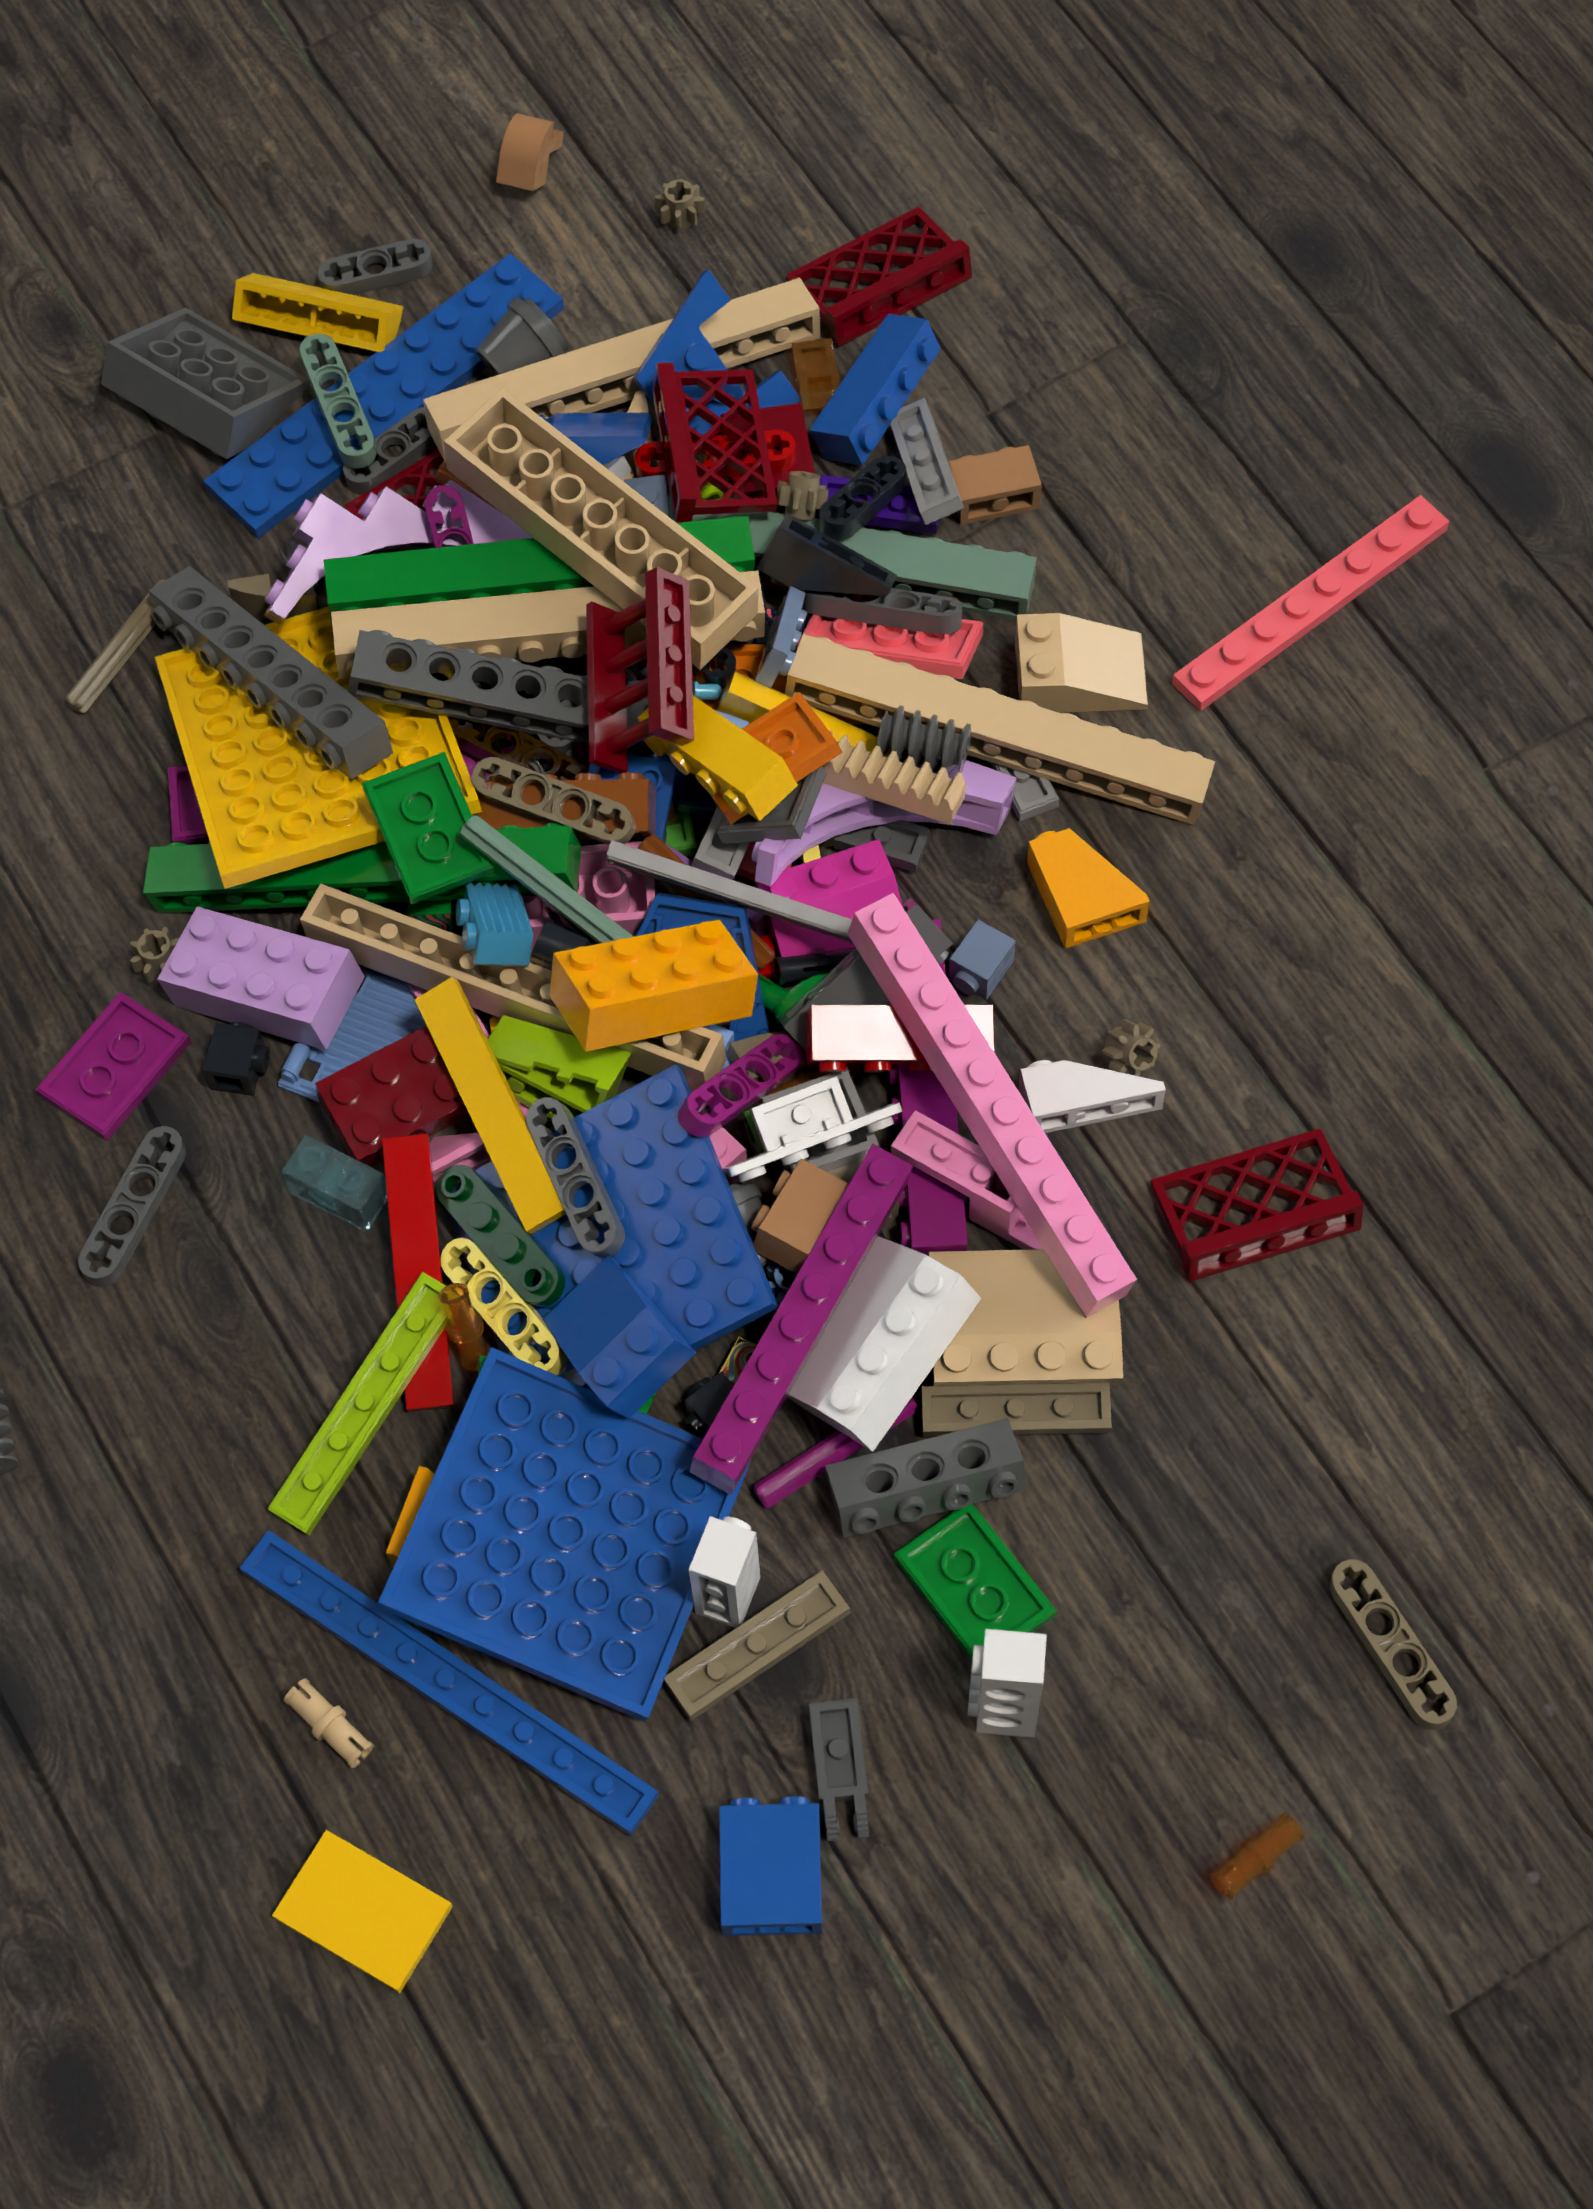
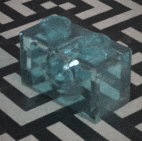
M308 1135L304 1136L282 1170L290 1194L365 1232L368 1231L388 1200L386 1180L383 1173Z

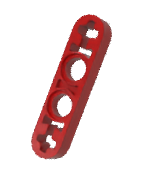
M783 430L764 431L772 473L783 472L791 468L796 459L794 438ZM717 435L710 440L726 452L736 443L727 435ZM661 441L649 442L640 446L635 452L634 457L637 477L665 474L667 480ZM743 447L741 450L745 451L747 456L741 462L751 468L758 461V458H755L753 453ZM780 447L782 454L774 455L772 448ZM703 448L698 452L706 458L702 465L708 469L719 460ZM649 460H657L658 466L650 467ZM727 465L716 474L721 478L742 476Z

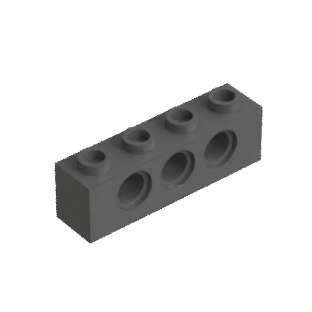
M1008 1418L825 1465L829 1494L843 1538L871 1533L876 1529L902 1522L917 1521L922 1517L948 1510H959L968 1505L994 1498H1005L1026 1490L1024 1460Z

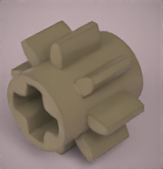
M683 179L673 180L668 184L664 183V195L655 196L656 211L660 212L661 223H668L670 226L677 228V230L697 225V213H705L704 198L700 197L699 185L692 186L691 183Z
M804 471L789 472L788 482L778 481L776 498L778 505L785 506L784 515L788 513L800 520L815 519L816 509L820 510L821 506L827 501L829 491L826 490L827 486L819 485V475Z
M164 927L161 931H150L146 928L138 942L131 941L130 943L133 953L136 955L130 959L135 972L144 970L143 973L147 983H151L159 977L179 938L171 940L172 937L167 927Z
M1124 1019L1122 1026L1116 1027L1112 1031L1109 1030L1107 1032L1105 1048L1102 1050L1103 1054L1113 1058L1109 1068L1116 1072H1126L1130 1075L1140 1076L1141 1071L1151 1066L1154 1067L1158 1048L1161 1047L1160 1043L1149 1039L1154 1029L1141 1022L1135 1024Z

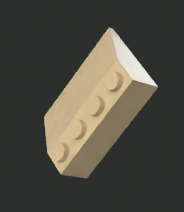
M1044 1249L929 1252V1257L962 1275L982 1298L933 1366V1386L1109 1382L1110 1387L1120 1386L1123 1380V1358L1119 1300L1086 1317Z

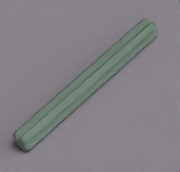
M472 816L462 827L460 835L463 839L599 944L621 938L634 937L479 816Z

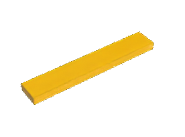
M450 977L414 1000L525 1231L534 1234L566 1215V1212L528 1130L526 1118L459 981L454 977Z

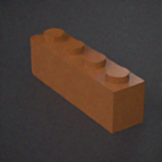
M632 772L618 774V779L601 780V776L598 774L582 773L576 774L575 780H560L626 806L636 822L635 833L629 841L645 840L652 834L656 835L657 790L649 779H644L643 774ZM544 774L558 780V777L555 775ZM501 775L489 776V782H487L489 789H491L494 783H498L508 787L511 791L514 784L505 780ZM537 782L527 785L523 790V801L528 805L540 803L545 797L544 785ZM475 788L482 812L474 815L479 816L494 829H500L507 825L521 828L543 827L545 824L550 823L491 801L481 795ZM578 797L567 800L563 805V816L568 820L579 819L585 812V801ZM596 805L594 819L603 822L609 828V834H612L615 828L623 829L625 824L620 819L619 813H617L614 819L603 817L597 812L601 805ZM592 821L591 824L588 826L589 828H592V826H593V821ZM574 832L578 841H598Z

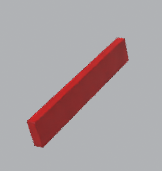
M428 1133L382 1138L397 1309L422 1272L443 1284ZM447 1325L405 1388L408 1412L455 1407Z

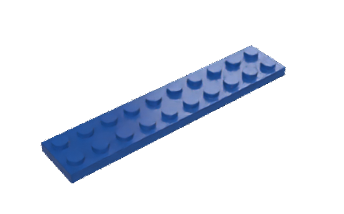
M510 253L388 343L384 351L376 352L349 372L348 376L374 439L413 410L424 407L423 399L459 388L486 368L476 354L475 348L479 346L507 311L506 305L515 297L520 298L522 301L527 298L531 299L549 319H552L564 310L563 298ZM337 381L325 391H335L339 389L342 385V382ZM314 398L203 480L206 491L259 539L299 509L306 499L311 500L343 476L344 463L339 456L317 399ZM341 410L334 415L333 419L338 422H347L355 416V413L350 410ZM356 434L349 436L351 447L355 451L361 449Z

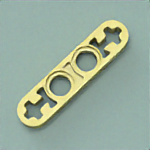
M457 1238L449 1242L443 1249L440 1258L443 1271L514 1356L552 1374L559 1375L562 1373L567 1365L568 1357L533 1306L519 1296L474 1242L466 1238ZM462 1253L468 1254V1262L479 1272L472 1275L469 1271L460 1267L462 1264L459 1259ZM497 1280L500 1284L499 1296L491 1303H483L481 1299L482 1288L489 1281ZM517 1312H525L527 1316L525 1329L518 1335H510L508 1331L509 1319ZM535 1340L538 1344L549 1349L547 1354L551 1359L548 1363L543 1364L540 1362L541 1355L534 1347L529 1345Z

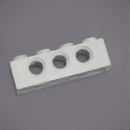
M985 1629L984 1645H974L969 1691L968 1716L977 1717L976 1733L1035 1737L1044 1681L1047 1634Z

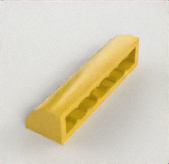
M252 273L236 279L232 320L308 337L314 334H324L332 338L335 343L382 352L385 346L393 341L397 335L403 306Z
M734 671L727 682L716 711L748 721L750 724L789 699L790 696L773 688L766 687ZM811 706L827 729L832 731L836 741H839L843 735H846L850 745L853 747L861 740L864 741L867 751L871 752L875 748L877 736ZM890 747L889 750L886 752V754L884 755V757H888V756H889L891 747Z

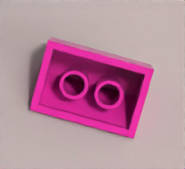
M879 839L785 869L772 886L755 881L756 888L849 919L853 918L854 912L892 893L895 894L902 905L894 872ZM766 915L767 931L769 935L772 934L773 946L778 957L810 954L811 949L814 948L832 951L853 948L855 946L852 943Z

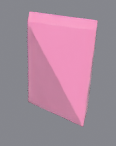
M479 1133L432 1138L430 1149L434 1192H436L439 1177L449 1167L466 1165L476 1170L492 1161Z

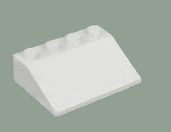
M878 1236L787 1398L873 1452L982 1298L959 1273L923 1253Z

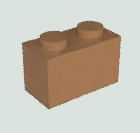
M1029 445L1016 448L1006 447L997 452L977 456L967 455L957 460L949 461L964 506L963 509L956 512L960 525L1040 509L1042 484Z
M802 1158L793 1173L784 1170L772 1192V1195L777 1197L771 1208L763 1205L751 1226V1229L757 1232L753 1243L756 1252L798 1275L849 1184Z

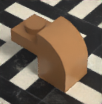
M519 113L515 114L503 138L496 182L530 191L545 185L549 155L551 152L562 147L564 131L553 129L554 122Z

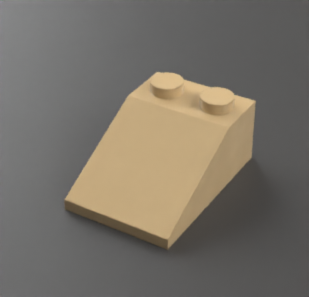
M1061 613L1017 615L1015 651L1019 701H1031L1039 707L1058 713L1147 709L1148 702L1141 633Z

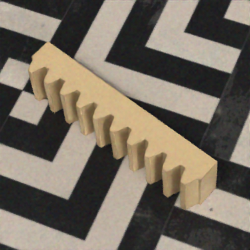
M843 735L837 741L843 753L822 766L826 772L824 784L951 825L965 799L967 783H965L962 773L958 772L951 779L948 777L946 768L941 767L937 773H933L929 762L925 761L921 768L915 766L913 757L910 756L902 763L899 762L897 752L892 751L888 757H884L880 746H875L869 752L866 750L864 741L861 740L853 747L850 745L846 735Z

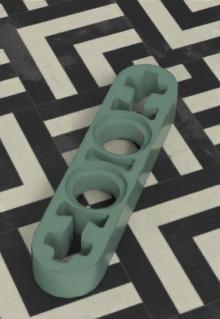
M310 335L301 342L299 348L301 360L339 456L343 463L351 468L366 467L374 461L377 454L374 437L336 344L327 335ZM321 351L322 355L325 356L326 365L320 367L319 361L314 354ZM336 379L342 382L341 387L335 391L321 389V385L327 380ZM341 410H350L355 413V416L347 422H338L333 419L334 415ZM356 434L357 441L363 449L355 451L351 447L349 436Z

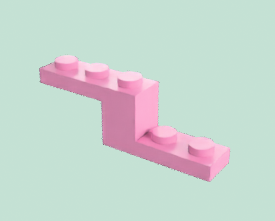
M915 1110L891 1145V1154L970 1197L969 1219L1023 1250L1044 1249L981 1147Z

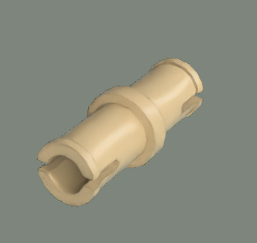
M307 1678L300 1680L297 1683L300 1687L299 1690L293 1686L286 1694L284 1702L290 1705L313 1728L311 1733L318 1741L324 1739L351 1768L360 1764L358 1758L361 1757L364 1760L373 1750L374 1745L345 1719L346 1712L339 1705L333 1707L310 1684Z

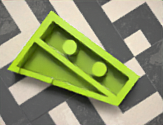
M503 1015L487 1039L518 1102L530 1108L536 1100L550 1097L565 1105L572 1113L573 1118L617 1095L632 1053L612 1046L585 1052L574 1035ZM552 1112L546 1114V1117L549 1118L555 1116Z

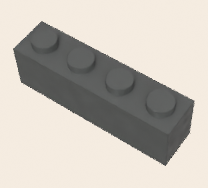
M910 898L902 907L940 965L949 954L946 949L953 943L919 905ZM855 948L779 1018V1021L807 1052L806 1010L811 1005H886L889 1000L857 948Z

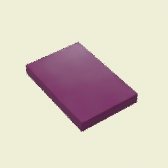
M120 991L35 1091L41 1099L107 1142L190 1045V1037Z

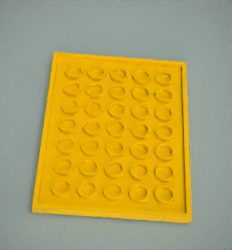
M328 607L284 619L279 624L273 622L265 625L348 691L350 678L339 679L333 627ZM183 648L155 657L224 889L383 842L384 839L361 783L442 752L446 753L471 814L482 812L477 793L447 716L355 697L385 721L393 754L351 780L337 768L334 770L329 768L321 755L312 747L309 749L305 748L290 729L279 727L268 711L263 707L256 708L246 693L238 687L236 689L232 688L215 668L209 669L202 662L199 655L191 648L189 650Z

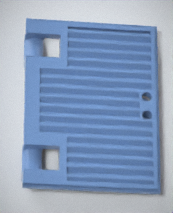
M358 964L366 979L358 994L356 993L328 1049L323 1050L299 1042L294 1044L281 1069L278 1088L320 1103L315 1088L316 1082L427 1026L414 1000L416 998L407 983ZM306 1061L320 1066L312 1082L299 1076Z

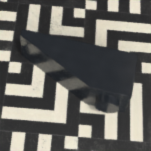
M788 513L778 527L756 568L764 572V576L769 581L779 586H792L798 590L887 596L897 577V574Z

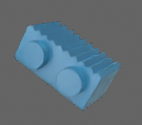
M471 882L467 884L464 899H458L456 903L457 926H463L464 950L471 951L474 965L528 967L534 934L519 887L516 884L509 887L506 883L503 886H500L498 883L494 886H491L489 883L483 886L480 882L475 886Z

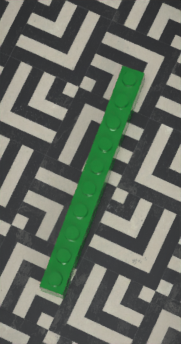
M748 516L677 523L737 571H755V557ZM534 538L323 559L331 624V612L594 586Z
M549 823L543 827L521 828L507 825L500 829H495L577 892L582 847L571 826ZM385 841L224 889L210 842L197 845L174 842L167 846L150 847L143 894L158 913L194 912L196 907L211 911L307 907L320 884L371 903L410 902ZM493 861L495 873L471 882L474 886L479 882L483 886L487 883L491 886H494L496 883L503 886L506 883L509 887L516 884L522 897L537 896ZM467 884L422 901L464 899Z

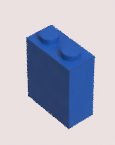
M785 1797L780 1799V1804L760 1805V1800L755 1798H737L730 1801V1806H720L721 1929L723 1936L822 1934L819 1803L809 1804V1799L805 1797Z

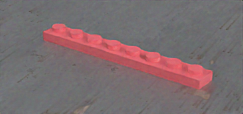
M1418 496L1173 675L1172 685L1199 711H1202L1445 533L1449 520L1424 497Z

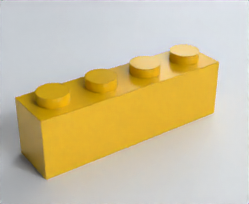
M693 696L694 741L680 746L656 736H651L644 740L648 747L658 756H662L664 753L667 754L672 763L683 774L688 775L690 772L695 774L699 783L709 793L714 795L717 791L720 792L724 800L734 811L739 814L746 811L758 821H761L798 786L781 756L695 696ZM648 708L638 717L640 722L649 718Z

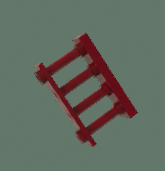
M655 567L645 573V598L620 612L593 601L586 604L589 763L619 774L628 772L627 748L651 736L659 737L680 746L694 741L689 580ZM646 618L647 638L625 648V628ZM647 658L648 677L626 688V668ZM648 697L649 718L627 728L626 708Z

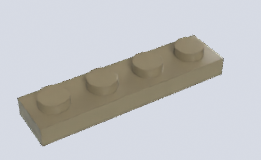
M1109 1382L922 1386L923 1436H940L1006 1418L1009 1420L1014 1435L1110 1433L1112 1429Z
M822 1570L667 1674L663 1680L664 1684L689 1720L693 1721L849 1615L850 1607Z

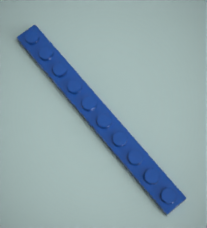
M267 1531L241 1565L240 1570L243 1575L629 1836L633 1835L658 1799L659 1793L653 1787L398 1616L377 1608V1602L271 1531Z

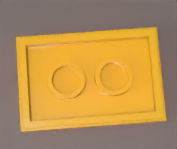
M326 1830L272 1914L274 1920L400 1994L453 1905L436 1893Z

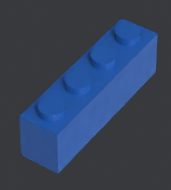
M892 314L886 316L809 429L823 459L857 465L865 463L941 349L928 319Z

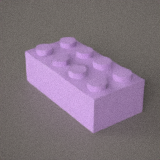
M196 907L157 980L176 1007L231 1023L244 1022L262 1032L327 1050L365 976L350 949Z

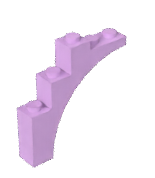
M451 479L444 484L453 487L460 493L474 544L533 538L507 516ZM388 487L382 489L378 495L370 492L358 511V514L364 517L363 520L323 494H320L313 503L306 499L293 521L299 524L293 536L306 543L307 546L304 547L298 544L291 554L286 566L292 570L284 583L277 579L269 590L264 601L270 604L264 615L277 624L281 623L302 595L325 576L323 559L371 555L384 551L412 548H435L426 512ZM445 492L438 493V501L432 503L433 511H441L445 524L436 523L437 532L440 533L449 527H463L461 518L452 521L450 508L456 506L455 498H447ZM457 533L446 536L442 543V547L467 545L465 538Z
M924 756L916 767L921 768V766L924 764ZM966 760L962 771L964 781L967 783L965 799L951 825L963 826L997 835L1011 810L1017 777ZM941 761L932 770L933 773H937L942 767ZM958 765L948 775L949 778L953 779L959 772ZM823 783L801 839L771 840L765 838L763 841H756L752 852V861L757 862L755 881L772 886L785 868L807 850L834 836L856 829L887 824L898 820L946 823Z

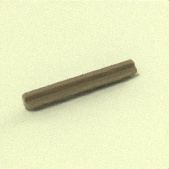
M159 580V581L154 585V587L157 586L158 584L162 583V582L165 581V580ZM149 593L66 695L65 700L71 709L80 714L85 713L156 625L151 615V609L154 606Z

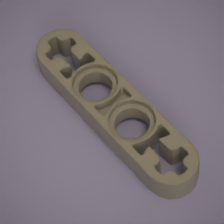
M484 758L473 769V785L481 795L491 801L550 823L571 826L574 832L609 845L611 840L625 844L635 833L636 822L634 816L626 806L614 800L501 758ZM499 769V774L505 780L514 783L512 791L498 783H494L491 789H489V784L484 780L487 773L494 774ZM534 782L543 784L546 791L543 800L535 805L526 804L522 797L525 787ZM574 797L583 799L586 805L584 814L576 820L566 819L562 811L565 802ZM596 805H601L597 812L603 817L614 819L617 813H619L620 819L625 824L623 829L615 828L612 834H609V828L603 822L594 819ZM593 821V826H592V828H589L588 826H589V825L591 824V822Z
M1349 1559L1341 1562L1335 1568L1330 1579L1329 1590L1333 1599L1412 1719L1420 1727L1427 1730L1444 1728L1451 1721L1457 1709V1699L1454 1692L1373 1570L1360 1560ZM1345 1574H1348L1351 1579L1360 1577L1363 1580L1359 1591L1366 1602L1371 1596L1376 1598V1600L1370 1601L1363 1606L1359 1612L1355 1609L1361 1601L1357 1592L1353 1588H1348L1347 1590L1342 1588ZM1374 1612H1381L1387 1615L1392 1622V1631L1383 1636L1371 1633L1366 1626V1617ZM1399 1653L1413 1655L1419 1663V1672L1410 1677L1400 1675L1393 1667V1657ZM1425 1677H1428L1430 1682H1427L1424 1690L1432 1701L1441 1699L1444 1702L1440 1710L1441 1716H1438L1434 1711L1426 1713L1422 1709L1426 1702V1697L1420 1688H1417L1413 1694L1408 1689L1416 1687Z

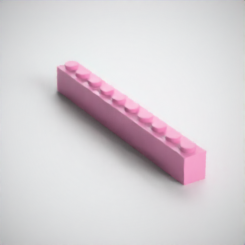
M892 893L854 912L848 936L1085 1316L1089 1317L1125 1297L1137 1278L895 894Z

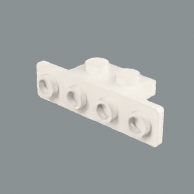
M837 1076L750 1108L751 1116L765 1152L723 1168L726 1177L738 1175L740 1182L750 1180L767 1173L764 1164L781 1158L783 1166L797 1162L801 1158L809 1157L807 1148L821 1142L824 1143L826 1149H830L851 1141L849 1132L866 1126L868 1133L893 1125L892 1115L903 1110L900 1103H892L852 1118Z

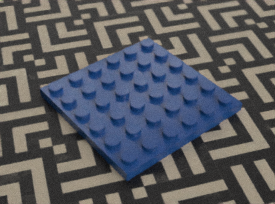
M675 1064L574 1117V1120L624 1227V1244L612 1257L694 1350H697L779 1307L710 1137L691 1135L679 1123L677 1117L678 1110L690 1095L691 1090L683 1070ZM555 1128L551 1130L555 1137L561 1135ZM574 1147L564 1148L557 1157L559 1169L569 1168L576 1160V1149ZM491 1161L474 1170L484 1178L520 1220L493 1162ZM461 1180L455 1184L453 1193L460 1189ZM591 1185L581 1186L574 1196L576 1207L582 1208L591 1202L594 1195ZM450 1214L458 1238H466L474 1242ZM567 1214L532 1234L562 1269L565 1276L564 1291L555 1303L546 1307L532 1305L542 1318L546 1317L605 1259L595 1256L581 1246ZM595 1217L588 1219L595 1223L599 1232V1236L595 1241L602 1244L606 1241L604 1233L608 1229L600 1225ZM464 1253L471 1274L474 1275L479 1272L468 1262V1254ZM541 1273L535 1275L532 1279V1287L540 1282ZM497 1280L489 1281L482 1288L481 1299L483 1303H491L499 1296L500 1284ZM517 1312L509 1319L508 1331L510 1335H518L525 1329L527 1324L525 1312ZM492 1330L499 1351L515 1357ZM535 1340L529 1345L534 1347L541 1355L540 1362L543 1364L548 1363L551 1359L547 1354L549 1349L538 1344ZM568 1359L566 1367L557 1376L593 1391Z
M491 1347L376 1607L646 1722L694 1605L689 1568L710 1516L722 1521L724 1517H729L749 1465L732 1495L690 1473L693 1456L703 1441L702 1438L638 1410L628 1419L606 1407L594 1391Z

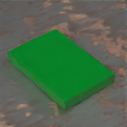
M445 752L361 783L411 905L495 873L492 861L460 835L462 827L472 817V814Z
M973 1504L955 1510L894 1553L896 1563L971 1661L973 1660L974 1645H984L985 1629L1033 1633L1056 1617V1609Z

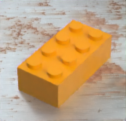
M719 919L553 953L549 996L584 1051L587 1052L750 1017L753 1013L758 973Z

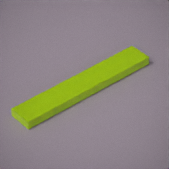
M421 1273L268 1507L269 1511L310 1536L464 1298L461 1294L426 1273Z

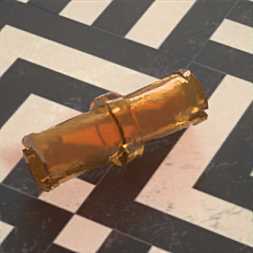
M453 1283L444 1287L441 1290V1294H439V1300L444 1307L448 1319L446 1330L450 1340L457 1344L463 1367L466 1370L477 1371L479 1356H487L489 1353L482 1335L484 1324L481 1315L474 1312L467 1286L461 1283Z
M1282 1813L1274 1823L1255 1839L1248 1837L1240 1844L1241 1851L1217 1871L1210 1874L1212 1883L1222 1895L1225 1893V1897L1232 1900L1240 1890L1260 1873L1267 1875L1275 1868L1274 1861L1305 1837L1303 1829L1293 1817L1290 1819L1288 1813Z

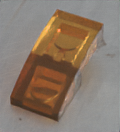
M832 338L792 343V356L803 412L823 410L840 385Z

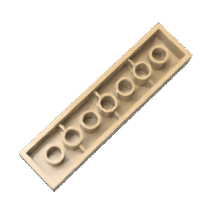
M503 387L444 440L447 470L621 608L625 609L645 598V573L655 567L689 580L692 664L701 670L758 614L759 587ZM646 618L639 622L646 627Z

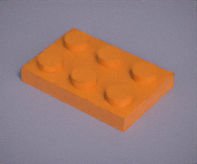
M800 692L742 728L746 733L781 756L796 782L843 753L836 739ZM717 791L714 795L709 793L730 824L748 814L746 811L742 814L734 811L724 800L720 792Z

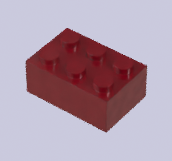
M427 1026L315 1083L317 1098L359 1174L384 1161L382 1138L427 1133L431 1137L470 1116Z

